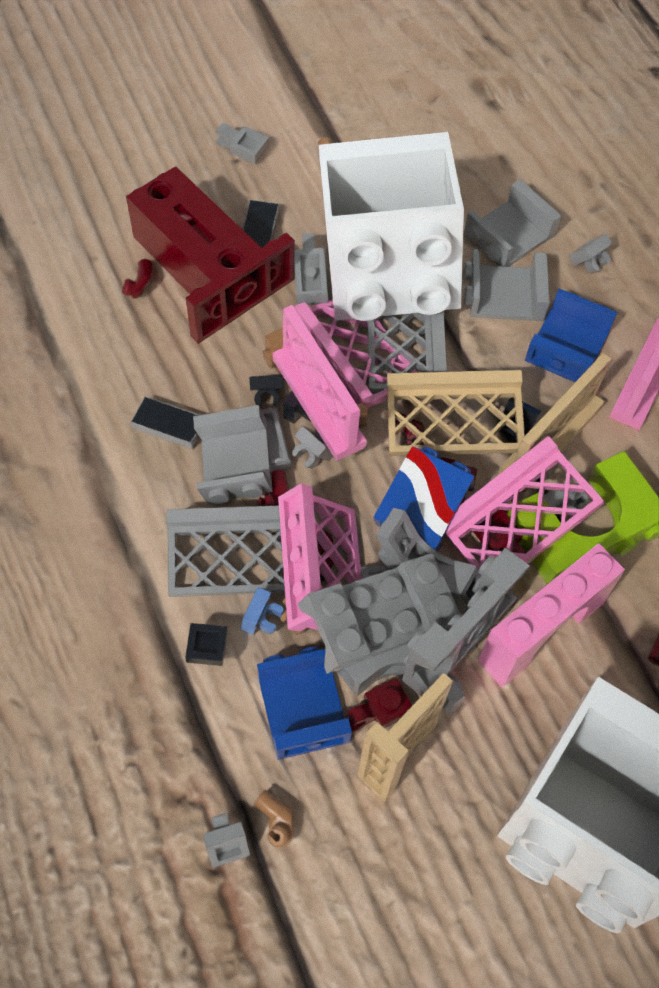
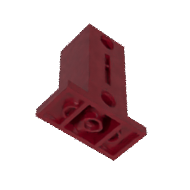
M176 166L165 173H161L155 179L140 188H136L126 196L133 237L190 294L186 297L190 336L198 344L294 280L295 240L287 232L277 239L270 240L261 248Z

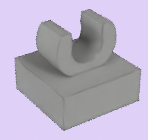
M605 233L586 242L571 253L569 258L574 266L585 262L586 270L592 274L600 270L596 259L601 266L611 262L609 254L603 250L610 246L612 242Z
M302 426L295 435L301 444L295 446L292 455L300 458L305 451H308L310 456L304 466L310 469L318 465L320 458L330 461L333 455L321 436L315 430Z
M226 813L211 817L214 831L204 833L203 838L212 868L250 856L242 823L238 822L229 825Z

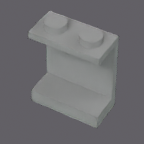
M520 179L512 184L508 201L481 218L473 210L468 212L464 233L472 243L477 244L487 254L491 261L496 262L499 266L509 267L556 236L562 216Z
M473 249L471 261H466L464 268V280H469V286L465 287L464 304L470 305V317L544 321L549 305L547 253L535 252L531 267L523 268L480 265L479 249Z
M259 405L193 416L194 429L202 440L204 482L197 483V490L207 503L222 504L233 498H257L263 493L273 492L267 420Z

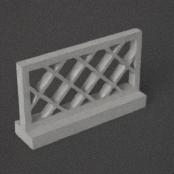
M444 310L433 315L409 313L405 314L400 320L393 315L379 316L368 321V354L372 360L369 372L379 374L384 369L387 371L390 369L392 373H411L416 368L421 372H447ZM414 316L424 323L416 332L405 325ZM383 317L393 324L385 333L374 326V322L381 320ZM398 330H401L410 337L400 346L389 338ZM377 334L378 339L374 341V335ZM382 341H385L395 349L386 359L375 353V350L380 347ZM415 342L425 349V352L417 359L406 351ZM398 355H402L411 363L402 372L388 363L395 357L398 358ZM375 357L378 359V362H379V365L376 366V367H375ZM369 376V390L372 394L387 389V383H375V377Z
M279 506L167 509L169 597L255 594L258 587L271 593H285L284 579L279 575L283 570V562L274 571L261 559L273 545L282 552V544L278 542L281 537ZM268 532H277V534L273 537ZM237 533H243L239 538H237L234 535ZM251 533H261L269 540L257 554L243 543ZM216 534H226L234 541L222 555L217 553L208 544ZM191 535L199 544L185 557L176 549V536ZM199 535L207 536L204 539H202ZM238 546L252 558L240 572L226 561ZM203 548L217 559L205 573L201 572L191 562ZM176 556L182 560L177 566ZM257 562L270 576L262 584L253 585L244 575ZM221 564L235 575L226 586H217L208 578ZM186 565L200 577L191 587L176 588V575ZM274 579H276L280 584H270V583H271ZM240 580V581H241L242 583H244L245 585H235V584ZM204 581L209 585L199 587Z

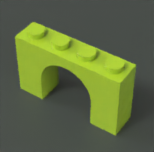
M625 451L596 464L589 478V482L611 512L613 529L599 536H583L569 531L531 562L546 584H549L598 543L611 556L616 553L623 556L636 548L638 542L644 539L653 541L659 537V497ZM539 492L518 502V504L537 506ZM543 498V506L549 507V505ZM509 510L507 514L510 519L512 510ZM517 511L515 523L517 528L535 530L537 512ZM542 513L541 531L554 532L561 526V522L555 514ZM523 535L522 541L519 542L526 552L532 549L534 536ZM539 537L538 543H540L546 537Z

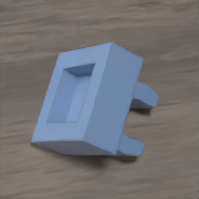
M260 587L257 588L243 617L241 630L254 635L259 624V627L265 633H274L276 625L268 622L266 616L274 614L277 617H281L284 609L276 603L268 604L271 592Z

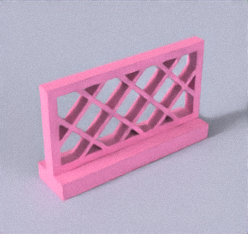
M333 299L328 300V303H320L311 307L306 302L295 305L294 309L355 403L365 404L368 411L369 407L388 400L387 389L372 394L365 385L366 380L369 381V376L375 377V383H387V377L369 372L372 362L369 354L352 349L354 341L368 345V336L357 333L358 325L368 328V321L344 320L355 324L353 331L335 326L337 321H335ZM323 314L333 317L334 320L332 325L320 322L316 316ZM378 320L374 322L376 328L383 333L386 332ZM375 334L374 341L378 339L377 334ZM332 335L351 340L349 347L336 344L332 339ZM382 341L380 347H378L388 351L390 354L395 351L385 341ZM398 355V358L395 357L392 361L388 362L400 372L411 364L402 355ZM349 357L367 362L365 371L352 367L348 361ZM375 357V365L378 366L379 362L378 359Z
M290 305L283 308V348L273 352L274 363L336 461L366 448L367 440L358 428L359 407L294 307Z
M657 318L609 416L637 430H640L659 390V318Z
M547 436L462 503L445 534L471 565L477 566L478 569L486 561V556L492 555L497 557L502 552L487 550L489 533L509 534L507 549L511 552L514 535L534 536L533 547L526 554L512 552L529 564L605 503L558 450V446L553 440ZM557 463L567 472L565 484L545 483L547 471ZM539 477H541L540 482H534ZM571 477L578 485L570 484ZM525 488L539 489L538 505H519V493ZM544 490L564 491L563 508L544 507ZM569 491L585 492L592 502L583 509L568 508ZM513 498V504H506ZM498 509L512 510L510 528L490 526L492 514ZM517 511L537 512L535 530L515 528ZM542 513L562 514L561 526L554 532L541 531ZM567 515H574L572 518L566 521ZM485 520V526L479 525ZM470 531L484 532L482 550L466 548L460 539ZM539 537H546L540 543H538ZM473 555L481 556L480 564Z
M301 483L278 497L287 625L289 630L297 632L306 628L318 630L314 618L300 611L298 603L307 594L324 589L321 585L320 573L328 583L325 588L339 584L343 577L348 584L362 579L355 509L313 495L311 486ZM314 509L322 519L319 523L315 520ZM335 515L343 517L345 531L341 529L334 519ZM325 525L336 538L333 543L322 529ZM317 541L325 550L322 555L318 552ZM339 545L347 553V563L336 549ZM328 557H330L339 570L336 575L325 562Z

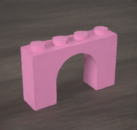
M598 543L495 626L489 633L478 662L503 688L529 666L542 644L567 620L573 617L580 624L602 606L625 569Z

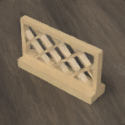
M602 353L524 436L518 452L513 453L501 465L499 473H502L547 436L553 440L558 446V450L562 453L602 409L605 401L596 396V393L611 361L609 356Z
M522 370L387 373L389 456L407 455L412 446L420 450L422 447H428L439 455L517 453L521 440L524 438L521 392ZM514 397V408L507 415L493 405L499 398ZM475 398L483 407L471 416L459 406L466 399ZM433 399H442L450 406L440 417L426 407ZM395 400H409L416 408L404 418L395 410ZM454 410L467 421L457 432L444 422ZM487 410L501 420L491 431L477 421ZM421 411L433 421L423 433L410 423ZM514 415H515V423L511 420V418H512ZM395 418L400 422V424L396 428ZM506 424L516 433L517 443H503L495 434ZM438 426L451 436L444 445H435L427 438ZM471 426L475 427L485 436L478 444H469L461 437ZM404 427L417 437L411 445L396 446V435Z
M445 673L430 686L389 731L376 722L365 733L357 776L384 802L395 792L405 760L436 727L453 682Z

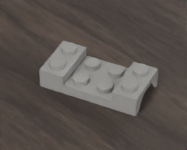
M507 548L496 558L492 555L488 557L478 571L481 577L472 589L475 594L468 602L467 607L469 609L463 616L458 613L455 614L445 628L435 622L426 632L420 629L412 637L407 645L410 652L403 661L406 667L402 681L422 696L443 673L448 675L516 601L517 597L511 588L530 566Z
M433 553L403 562L397 568L343 586L339 583L309 593L298 603L300 611L314 618L326 646L324 668L327 674L407 645L420 629L426 632L435 622L445 628L455 614L461 615Z

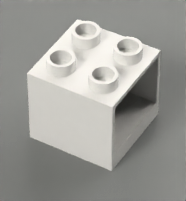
M448 132L319 145L335 321L347 319L370 321L379 316L409 313L433 315L443 310L461 309L464 207Z
M597 677L563 724L497 836L511 845L506 855V860L517 871L543 885H548L552 876L556 875L582 893L576 903L577 909L595 924L614 933H621L625 923L636 928L659 916V714L602 678Z

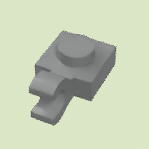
M221 123L216 130V133L220 135L216 140L217 145L222 148H229V153L253 164L257 162L269 143V137L245 126L238 131L228 124Z

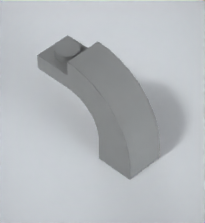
M393 508L387 519L381 524L376 535L382 545L377 553L379 558L391 570L397 568L403 562L433 553L459 611L465 613L469 609L467 607L468 602L475 594L472 589L481 577L477 566L453 560L431 548L419 536L406 511Z
M407 645L337 670L336 673L356 696H359L372 684L384 677L393 675L403 676L406 667L403 661L409 654L410 649L407 648ZM448 674L447 676L453 682L443 708L451 715L461 707L465 694L459 680L454 675Z

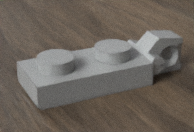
M314 233L302 234L303 249L296 250L294 257L297 305L304 302L306 304L328 303L325 251L323 248H315Z

